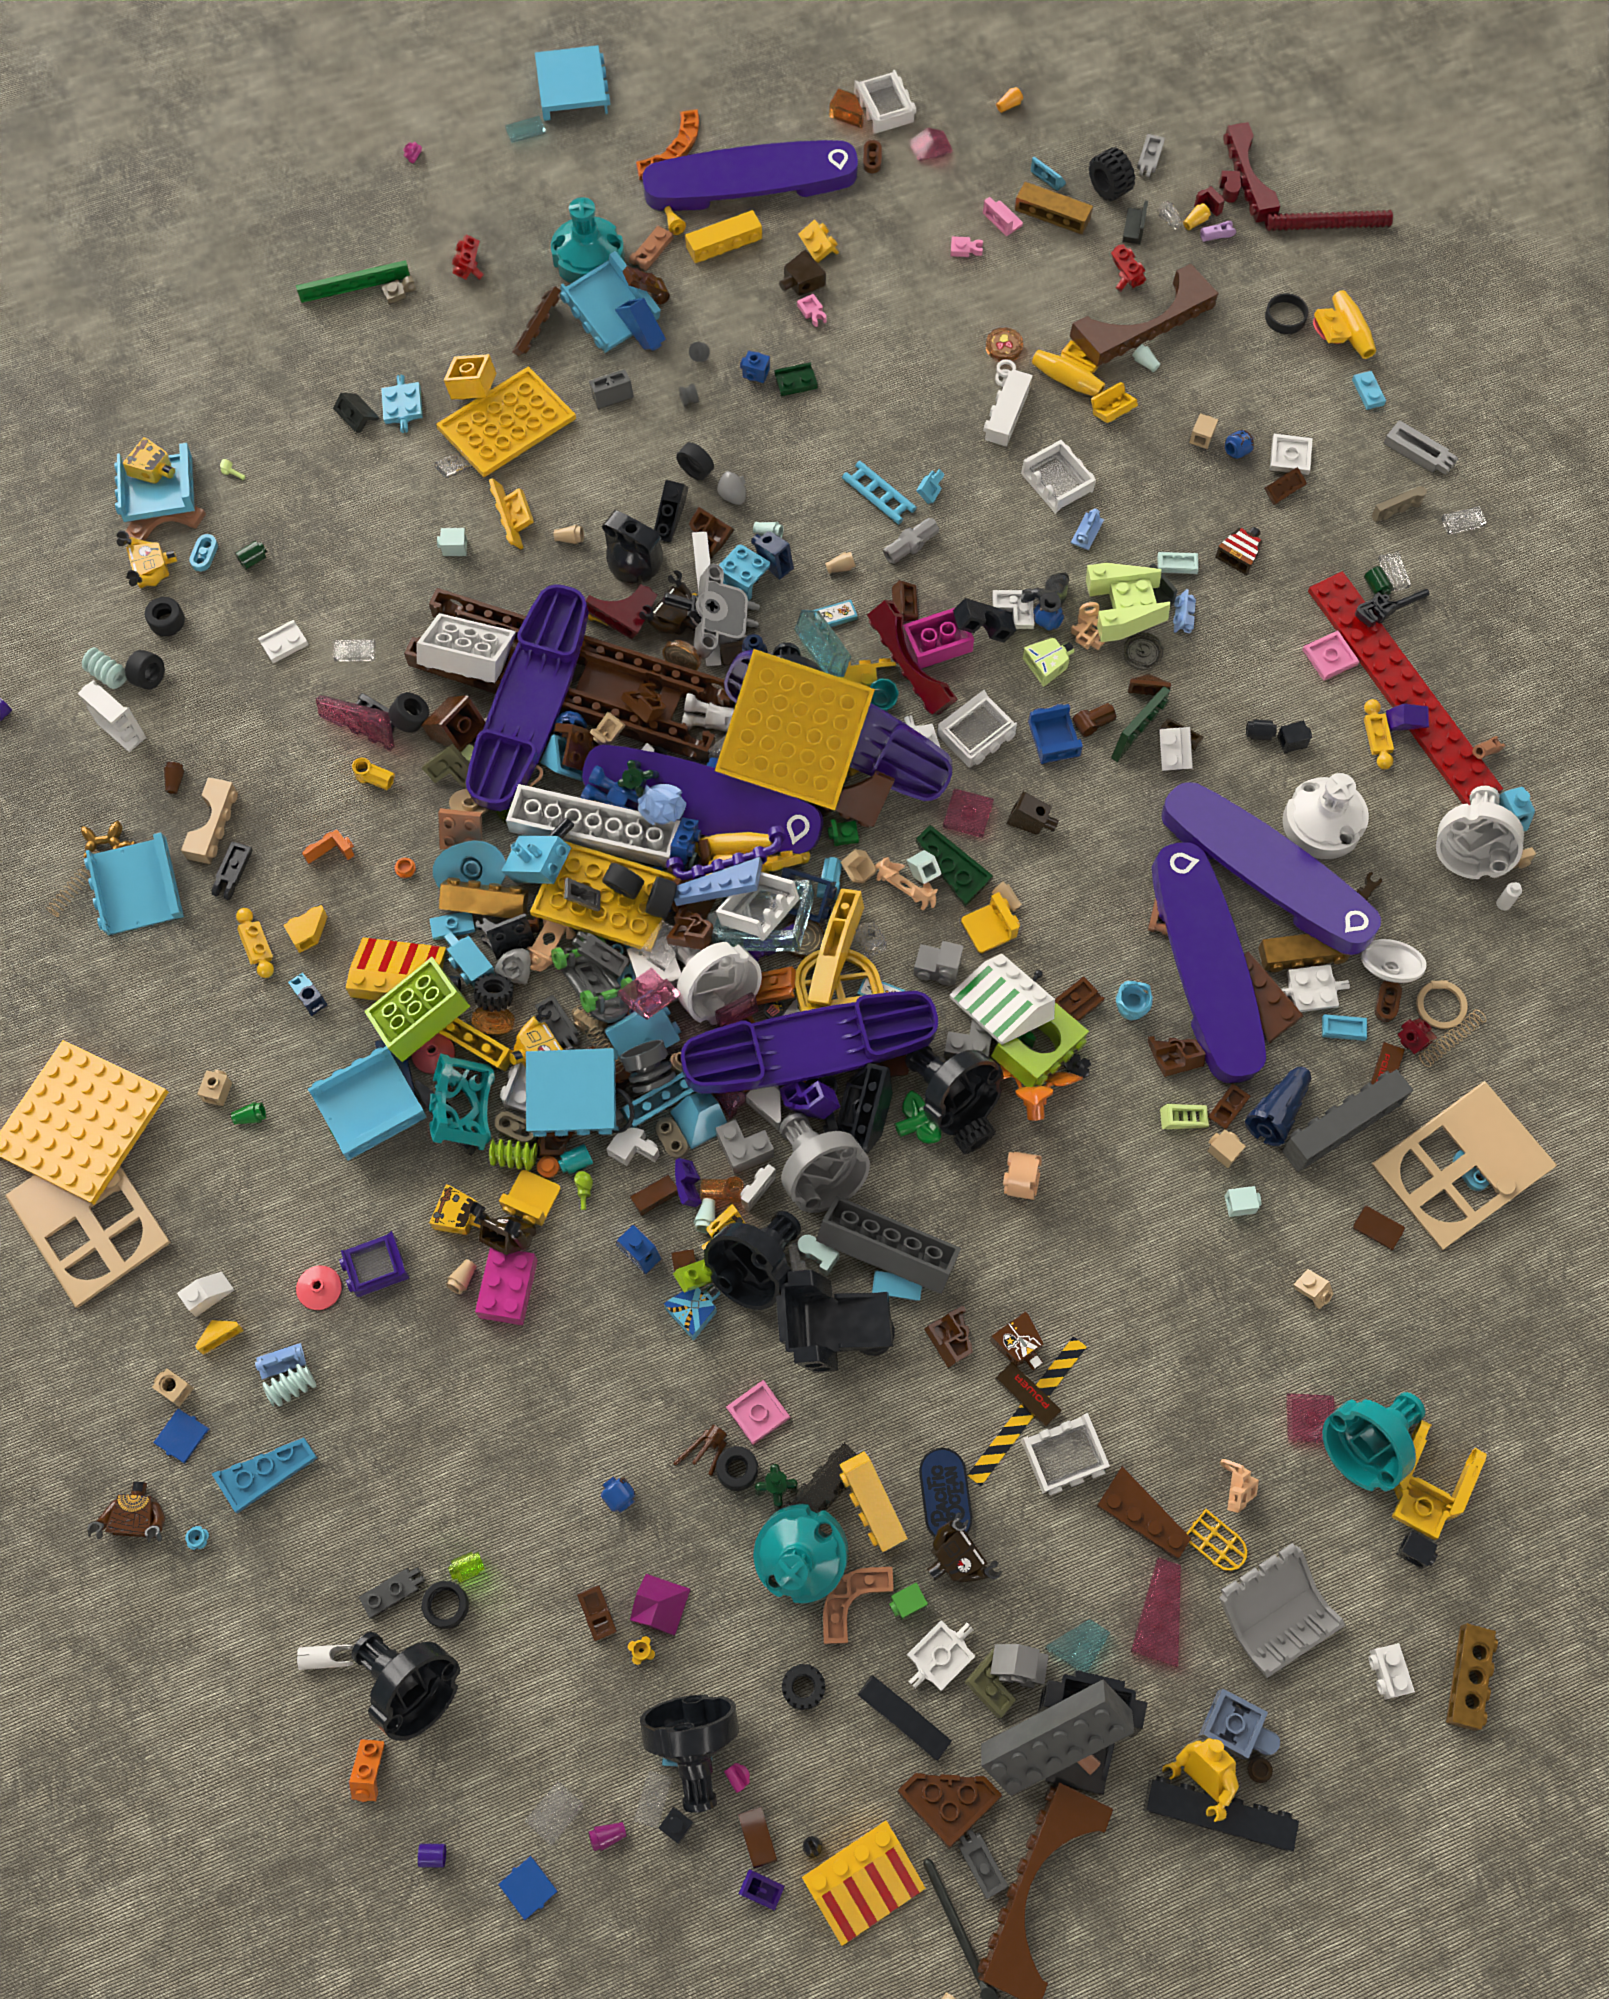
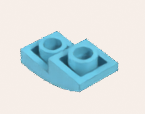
M875 1271L872 1293L888 1292L889 1297L920 1301L921 1285L910 1282L893 1273Z

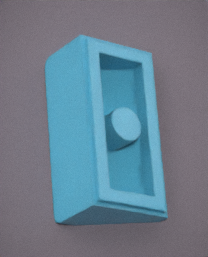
M1036 157L1032 158L1031 172L1057 191L1066 184L1062 176Z

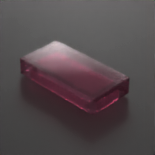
M750 992L714 1011L718 1027L739 1022L758 1012L755 995Z

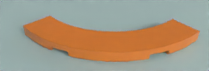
M698 109L680 112L681 124L679 134L666 148L665 152L661 155L657 154L651 158L636 162L639 180H643V172L650 164L687 156L698 136Z

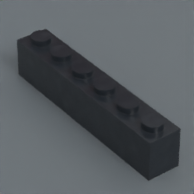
M1156 1776V1780L1152 1779L1148 1782L1143 1811L1284 1851L1294 1852L1299 1820L1292 1819L1293 1814L1278 1810L1277 1814L1268 1812L1267 1806L1253 1803V1807L1243 1805L1244 1800L1234 1797L1230 1805L1225 1806L1226 1818L1222 1821L1214 1822L1216 1813L1213 1816H1207L1206 1810L1208 1807L1215 1806L1218 1803L1206 1791L1204 1794L1196 1792L1195 1786L1181 1783L1180 1787L1171 1785L1170 1779Z

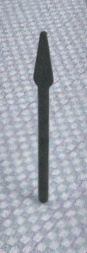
M925 1859L923 1866L981 1989V1999H999L994 1987L978 1979L980 1975L978 1973L980 1964L933 1861Z

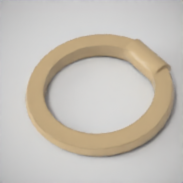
M1448 980L1430 981L1417 995V1011L1420 1017L1432 1027L1450 1029L1457 1026L1466 1017L1468 1010L1466 997L1460 988L1448 982ZM1432 989H1447L1455 994L1460 1003V1012L1457 1018L1450 1022H1439L1432 1019L1424 1008L1426 993Z

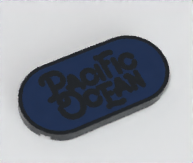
M933 1449L923 1457L919 1467L926 1528L935 1538L938 1529L949 1521L954 1520L955 1515L960 1512L962 1513L960 1522L969 1520L965 1529L968 1534L972 1526V1511L965 1463L961 1456L951 1449Z

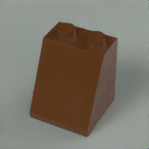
M465 695L448 697L421 726L430 739L446 747L453 744L461 753L479 732L484 729L486 722L470 697Z

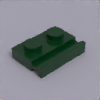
M811 362L774 370V376L781 397L818 389V383Z

